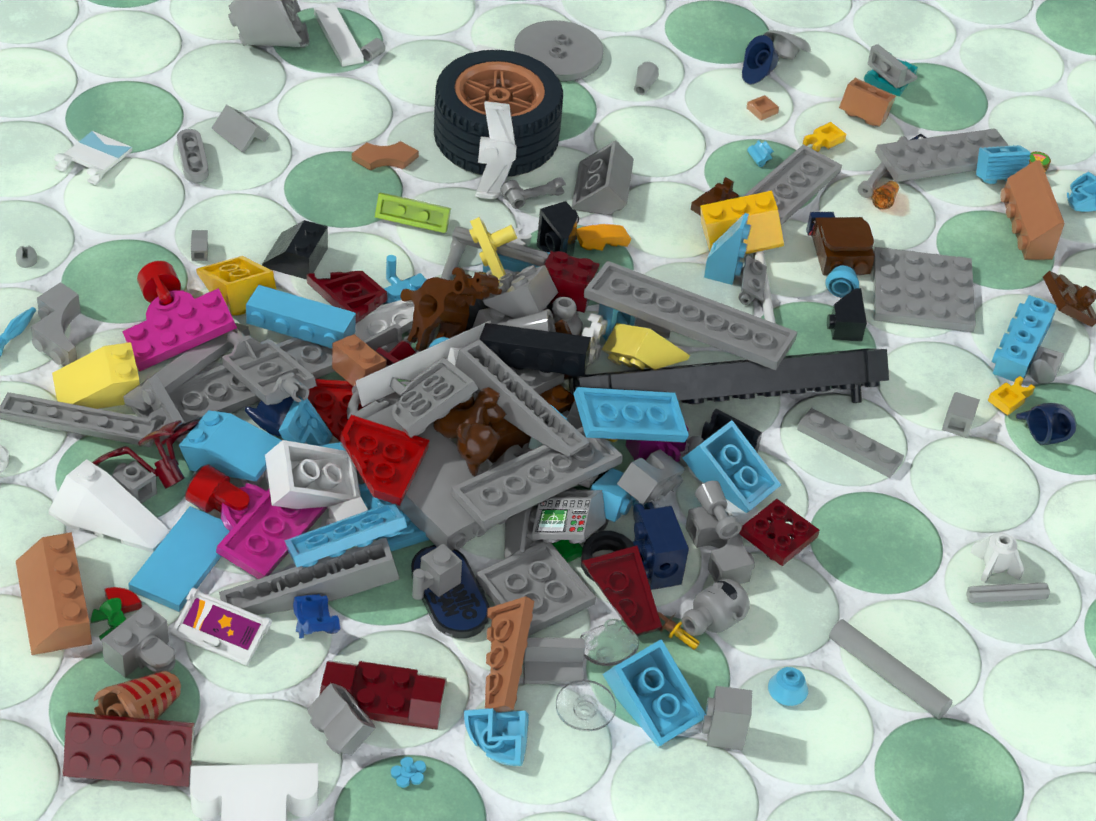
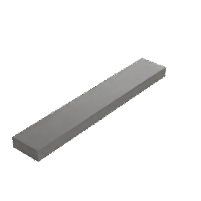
M235 323L236 329H240L246 336L250 335L249 326ZM228 332L189 349L153 376L157 375L167 393L170 394L234 347L227 341ZM146 381L123 396L125 405L143 411L152 407L144 401L141 387Z
M7 392L0 405V419L136 445H138V442L143 437L161 426L160 421L155 419L149 422L144 417ZM154 440L146 443L143 446L151 447Z

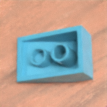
M208 410L199 423L179 444V447L190 471H197L200 467L209 464L229 477L257 481L267 469L265 455L282 440L231 413Z
M732 420L682 457L701 482L718 481L725 498L745 513H748L781 486L780 482Z
M662 639L602 674L620 704L658 747L703 720L704 715H706Z

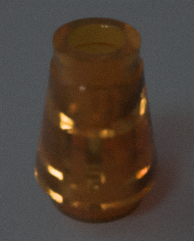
M889 181L875 189L872 194L874 206L882 210L891 208L899 191V185L895 181Z

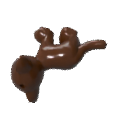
M489 387L481 389L476 400H474L472 395L469 400L459 403L450 409V412L445 417L436 419L433 422L436 432L447 438H458V452L466 461L469 472L474 477L477 476L480 464L484 463L495 450L500 437L487 424L497 423L506 416L504 410L497 404L500 393Z

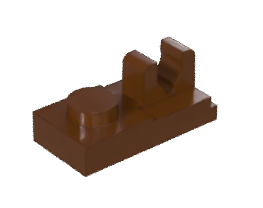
M725 177L723 184L717 183L715 187L691 203L690 210L701 216V205L739 198V195L733 191L734 182Z

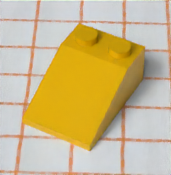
M244 256L196 269L198 276L209 292L219 288L231 315L236 316L246 313V303L258 285L276 290L273 271Z

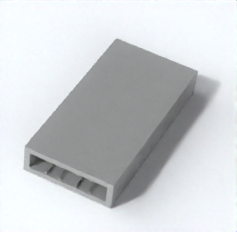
M399 401L366 418L367 420L403 431L392 415L393 405L396 404L398 406ZM433 422L427 426L423 433L416 435L430 440L429 448L401 505L396 506L437 547L444 544L451 551L454 549L458 550L466 542L476 536L481 537L488 529L497 524H503L508 520L507 518L483 530L452 496V487L474 477L469 472L466 461L458 452L457 445L450 438L436 432ZM480 467L477 476L484 473Z

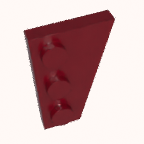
M638 546L582 561V565L634 637L662 629Z

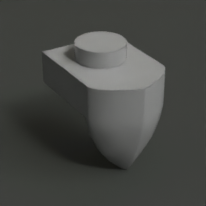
M1039 346L1030 365V376L1038 384L1053 382L1064 360V354Z

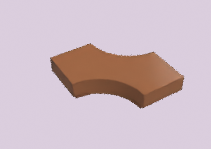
M402 141L388 146H377L366 142L352 153V160L369 170L381 166H394L404 169L419 157L418 150Z

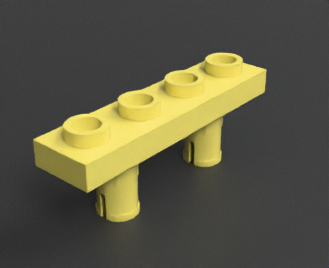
M478 217L470 221L473 228L469 232L474 243L479 242L482 248V252L479 255L484 266L489 265L492 275L496 276L499 280L506 273L496 252L498 250L497 247L517 239V235L512 225L491 234L487 231L484 221Z

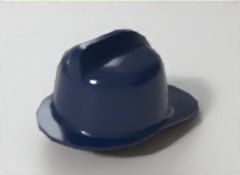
M759 35L749 42L745 51L742 78L745 83L756 84L776 68L779 57L770 37Z

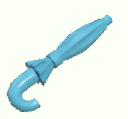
M34 307L11 320L4 333L0 335V357L4 346L11 339L20 335L27 327L36 312Z

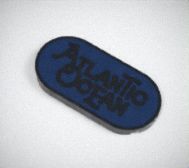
M436 545L427 546L415 554L411 563L412 580L414 570L421 568V557L437 548ZM454 549L452 552L462 560L461 583L440 597L427 588L424 590L422 601L434 626L444 634L447 632L452 634L454 638L464 639L479 634L485 628V624L489 619L487 612L490 607L467 559L459 550Z

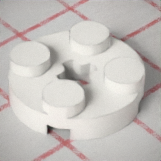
M591 313L588 318L589 321H592L590 328L584 327L582 336L591 337L588 366L593 364L594 360L599 359L602 345L598 343L600 336L605 335L608 326V320H604L603 316Z

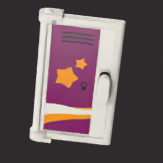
M192 588L186 598L187 603L171 631V635L248 666L263 635L267 634L272 624V619L263 618L199 592L196 588Z

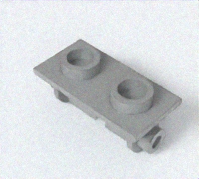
M748 255L745 256V263L742 269L741 292L738 297L744 305L750 304L755 298L760 301L763 300L767 266Z

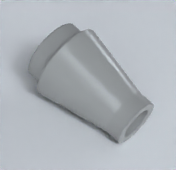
M644 62L638 67L634 91L637 94L645 95L659 77V69L654 63Z

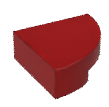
M119 587L104 589L107 600L112 598L121 599V611L124 614L142 608L140 598L132 591Z

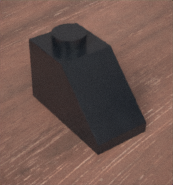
M855 288L837 301L833 306L832 314H828L827 329H831L832 340H863L867 321L861 288Z

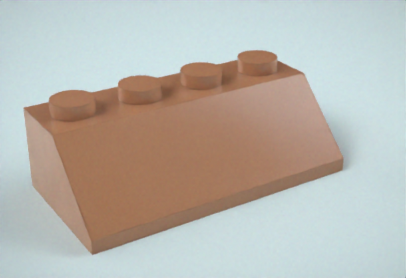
M1035 160L1007 178L1005 188L1001 190V201L1006 206V215L1011 220L1012 232L1016 234L1018 248L1022 251L1024 259L1052 260L1065 223L1041 161Z
M72 532L42 537L16 560L31 655L92 644L89 618Z

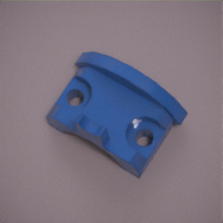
M315 594L294 597L293 610L298 619L296 632L299 633V639L304 638V634L308 635L319 631L335 634L341 629L338 616L330 617L327 596Z

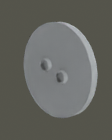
M551 20L529 25L520 31L514 44L515 52L531 56L543 62L555 73L560 81H573L591 75L600 67L603 59V45L600 39L589 29L567 21Z

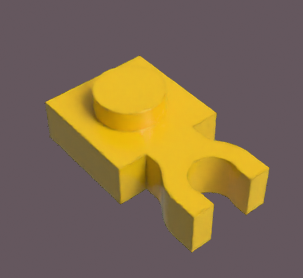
M829 122L814 129L813 134L805 136L803 145L813 144L812 149L817 152L823 146L830 149L844 142L846 133L832 122Z
M1019 376L1015 379L1014 385L1011 386L1006 382L990 393L988 401L1003 413L1009 415L1022 406L1025 399L1033 394L1035 386L1031 384L1028 387H1022L1024 378Z

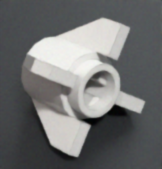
M995 533L975 542L972 546L970 553L983 559L986 568L982 574L981 581L986 583L992 572L1003 573L1007 569V574L1020 580L1024 568L1017 550L1018 544L1011 535Z

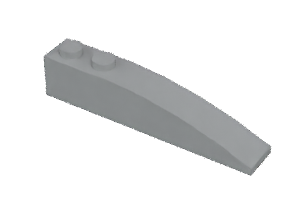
M477 340L459 349L455 367L475 382L478 390L475 392L477 395L481 389L487 387L500 393L497 404L506 413L504 418L537 441L568 457L589 446V440L481 340Z
M385 537L373 541V543L365 547L348 549L340 556H327L319 559L318 563L313 566L290 568L220 591L219 595L221 601L253 614L262 615L293 610L294 597L320 594L321 596H327L329 602L399 580L400 578L387 538Z

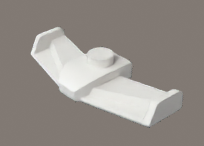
M485 101L489 137H481L478 163H485L487 165L475 197L495 199L500 196L501 186L505 183L512 162L516 159L517 146L514 140L509 104Z

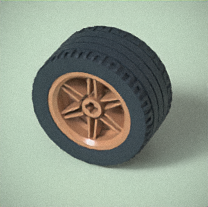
M482 50L463 55L452 61L442 70V73L438 76L435 91L434 137L440 151L453 164L466 171L483 175L487 164L478 163L481 137H489L485 101L504 103L510 106L517 150L516 159L512 162L508 176L531 172L541 167L554 155V152L557 150L561 128L563 88L555 73L543 62L515 51Z

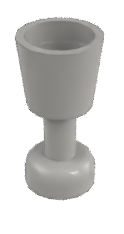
M712 480L700 485L695 491V496L706 512L710 515H715L719 522L716 525L718 536L724 540L735 537L741 531L742 525L736 517L728 516L725 509L728 503L720 483Z

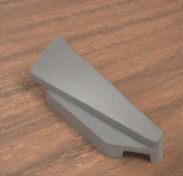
M527 448L524 450V452L527 453L532 449ZM538 504L509 517L506 521V559L515 554L519 555L525 552L526 549L543 542V540L532 539Z

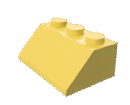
M616 323L602 348L604 352L609 354L608 359L619 366L624 364L629 368L634 366L640 370H644V368L659 369L686 361L690 357L689 354L649 328Z

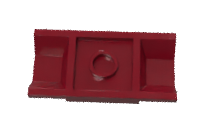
M327 661L320 694L330 683L344 687L370 720L438 730L444 689L447 685L446 677L419 674L417 669L359 661V664Z

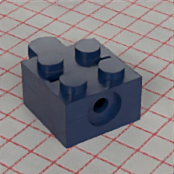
M652 501L645 503L644 506L641 503L635 504L633 507L635 539L632 543L634 546H638L650 589L682 585L689 547L672 506L654 508Z

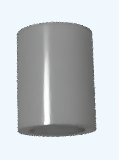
M375 38L360 49L364 60L371 61L385 51V44L381 39Z

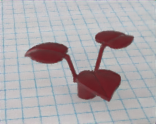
M178 420L168 423L159 430L149 433L138 442L139 446H143L154 440L162 457L161 460L154 463L156 469H153L127 446L105 453L96 458L92 463L98 466L109 458L129 454L150 473L153 472L156 477L158 476L164 488L167 489L185 479L175 458L172 444L179 437L188 434L200 420L191 422L175 432L174 429L180 426L182 421ZM169 435L166 439L160 442V436ZM165 444H167L169 452L168 456L166 455L163 448Z

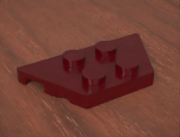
M363 271L330 272V278L317 279L315 273L307 274V284L332 306L355 312L356 323L387 301V291Z

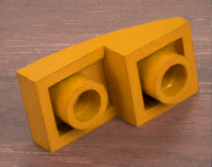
M597 224L581 227L576 231L580 246L587 250L596 249L603 251L606 243L615 247L618 245L628 247L631 241L624 226Z

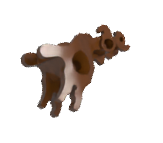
M456 267L452 271V275H456L454 280L432 277L427 279L418 290L403 289L401 300L414 303L413 325L407 340L415 343L418 339L415 348L417 351H423L427 348L432 331L438 327L439 323L440 329L436 339L440 337L450 339L465 332L469 318V305L474 306L476 299H486L490 293L493 295L501 294L502 289L498 288V278L494 275H487L484 272H475L472 278L469 274H465L463 268Z

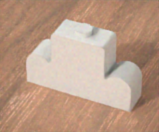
M318 763L191 766L190 797L192 812L196 817L205 820L213 819L221 813V821H287V812H291V814L298 817L310 816L318 807Z

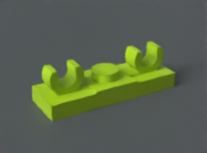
M380 192L377 199L375 218L446 233L451 208Z

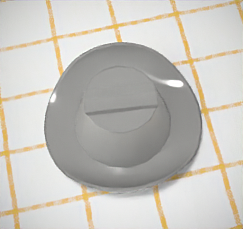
M770 30L763 34L770 37L773 41L778 57L794 60L800 49L811 52L809 43L796 35L777 30Z

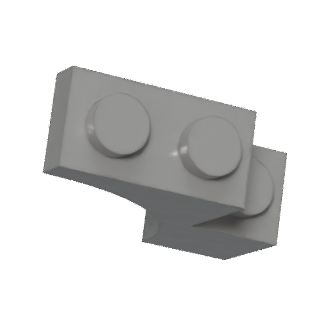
M60 282L37 297L38 315L41 320L31 326L33 346L39 352H44L51 357L56 364L66 366L77 360L76 346L67 339L65 332L71 321L81 311L79 294Z

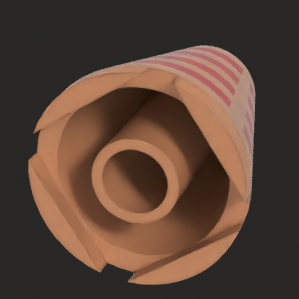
M162 671L105 687L98 691L94 697V701L98 699L99 706L94 708L95 714L157 720L180 696L181 683L176 675L168 671Z

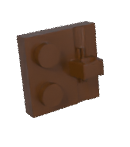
M1049 270L1043 276V279L1058 310L1093 327L1096 324V314L1091 304L1096 300V291L1088 286L1082 288L1077 284H1073L1066 276L1058 275Z

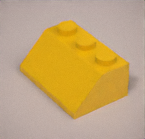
M772 190L700 206L701 225L709 252L713 243L745 213L749 214L747 224L751 225L748 239H744L743 242L747 244L745 254L784 246L779 212Z

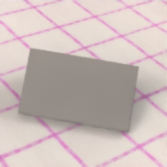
M879 44L871 46L867 65L894 87L899 88L917 80V76L908 67Z
M227 104L212 126L215 132L243 153H245L254 137L265 142L270 133L241 111Z
M527 638L528 643L524 654V684L584 685V638Z

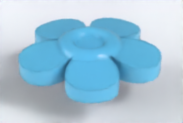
M405 757L400 761L401 766H394L391 769V776L397 779V785L405 788L410 785V781L414 785L423 782L424 775L422 773L426 771V764L420 760L414 763L411 757Z

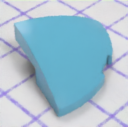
M1087 172L1072 182L1070 185L1072 192L1070 195L1069 192L1067 193L1068 204L1075 211H1096V176Z
M493 708L464 711L465 726L470 739L475 746H479L486 753L488 758L505 765H523L529 714L526 710L496 713Z

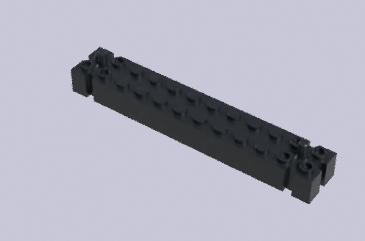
M864 348L789 355L784 357L776 370L746 359L662 367L655 370L638 369L585 374L584 377L568 376L569 392L573 396L577 387L675 393L677 400H681V403L701 404L704 403V398L707 401L721 402L729 401V396L739 399L755 398V393H757V396L773 397L780 396V391L782 393L804 394L806 393L805 388L807 391L825 392L840 388V390L851 389L852 403H861V386H881L880 381L889 380L887 349Z

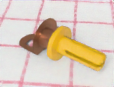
M658 612L659 617L665 621L660 630L661 632L664 629L670 632V639L675 635L693 650L699 646L700 641L681 628V621L677 624L671 620L674 615L668 619Z

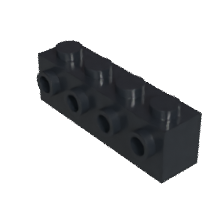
M485 323L479 338L506 365L516 369L539 370L543 373L553 372L566 374L571 377H584L590 357L591 337Z

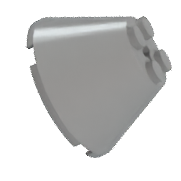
M233 0L229 5L231 13L228 16L233 27H238L240 31L238 35L243 46L306 47L310 44L306 23H302L297 14L301 11L297 0Z

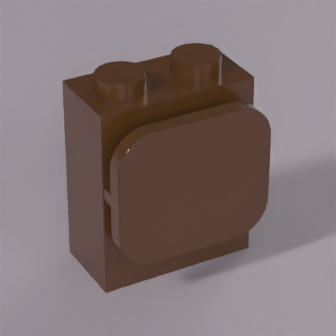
M863 217L815 218L812 239L822 274L829 275L835 267L842 265L851 267L856 272V275L871 274L875 255L872 248L874 238L869 223Z

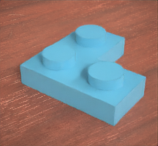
M299 397L301 399L300 402L294 400L279 429L282 439L303 444L306 442L309 445L315 446L329 444L333 434L308 398L303 400Z

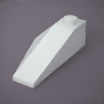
M87 459L66 475L49 509V515L71 529L78 531L80 528L90 530L95 533V536L104 538L105 535L120 539L122 544L149 552H154L170 532L168 527L112 476Z

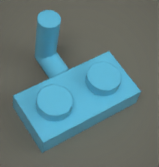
M388 255L386 257V279L391 286L384 288L387 291V301L383 304L401 300L403 289L418 290L427 279L419 273L401 281L396 275L397 258L394 255Z

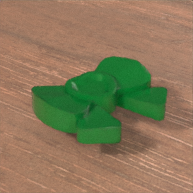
M108 599L100 606L99 610H93L90 619L91 623L108 620V625L111 627L99 636V640L103 639L126 620L124 613L121 611V599Z

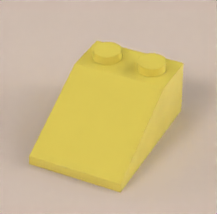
M131 342L103 346L52 373L58 402L96 409L125 405L123 396L140 385Z

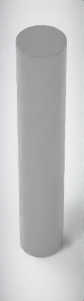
M844 619L839 620L829 634L830 639L936 718H942L949 710L953 702L952 699Z

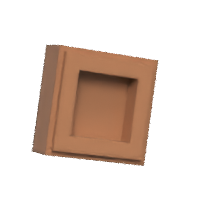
M766 95L747 102V109L759 120H764L778 114L779 106Z

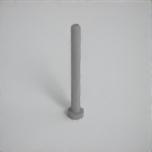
M904 136L900 137L897 142L907 141V138ZM882 162L867 181L861 182L858 186V193L862 197L870 198L874 194L875 185L887 171Z

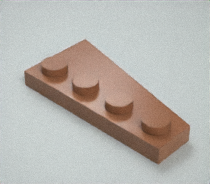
M527 596L488 608L487 617L492 619V627L487 629V640L491 641V651L486 654V664L491 666L490 674L486 677L485 709L493 708L496 713L514 710L517 700L519 679L522 674V664L528 643L527 638L533 618L532 612L535 602Z

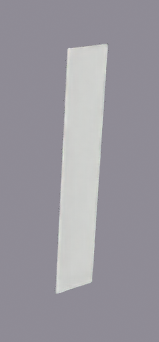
M485 323L356 380L362 407L394 393L395 391L390 387L392 377L412 381L443 357L448 359L451 347L463 348L479 340Z

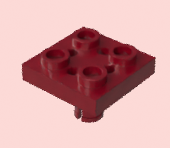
M775 499L746 522L739 534L764 552L771 560L783 566L818 538L820 530L783 502Z

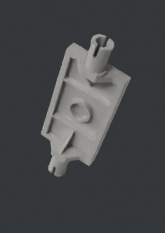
M234 329L235 332L232 330L228 332L227 341L234 348L230 354L222 356L223 366L266 405L278 404L290 396L296 402H300L301 399L299 397L303 400L307 399L309 389L317 386L315 376L271 339L259 342L250 335L246 336L240 329Z

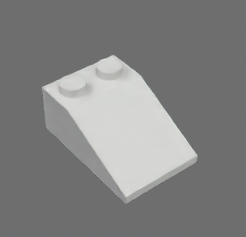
M282 440L265 455L272 506L291 509L330 507L361 497L356 467L347 451Z

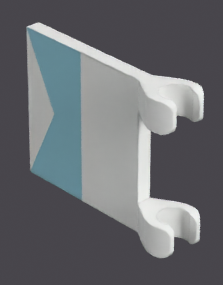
M91 131L65 153L55 155L54 160L59 162L55 169L64 172L71 161L88 167L87 174L91 175V177L87 179V182L97 185L107 171L132 152V147Z

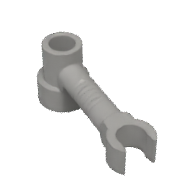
M558 177L546 185L523 190L516 180H509L501 186L500 191L514 209H519L525 204V199L546 194L561 195L565 193L562 186H565L566 183L563 178Z

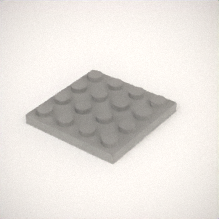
M875 247L873 262L875 321L974 333L976 322L972 258Z

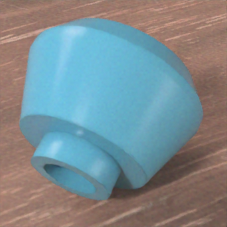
M842 265L835 267L826 278L825 285L830 293L843 298L855 288H859V280L856 272L851 267Z
M785 667L770 679L768 691L771 697L778 703L786 706H795L807 698L808 685L801 671L793 667Z

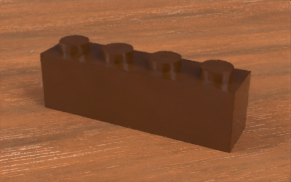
M561 384L539 394L560 413L567 410L570 412L575 401L574 396ZM505 418L497 423H488L487 426H490L500 436L495 450L488 460L492 464L495 463L513 445L518 444L522 449L525 444L530 442L531 436L524 433Z

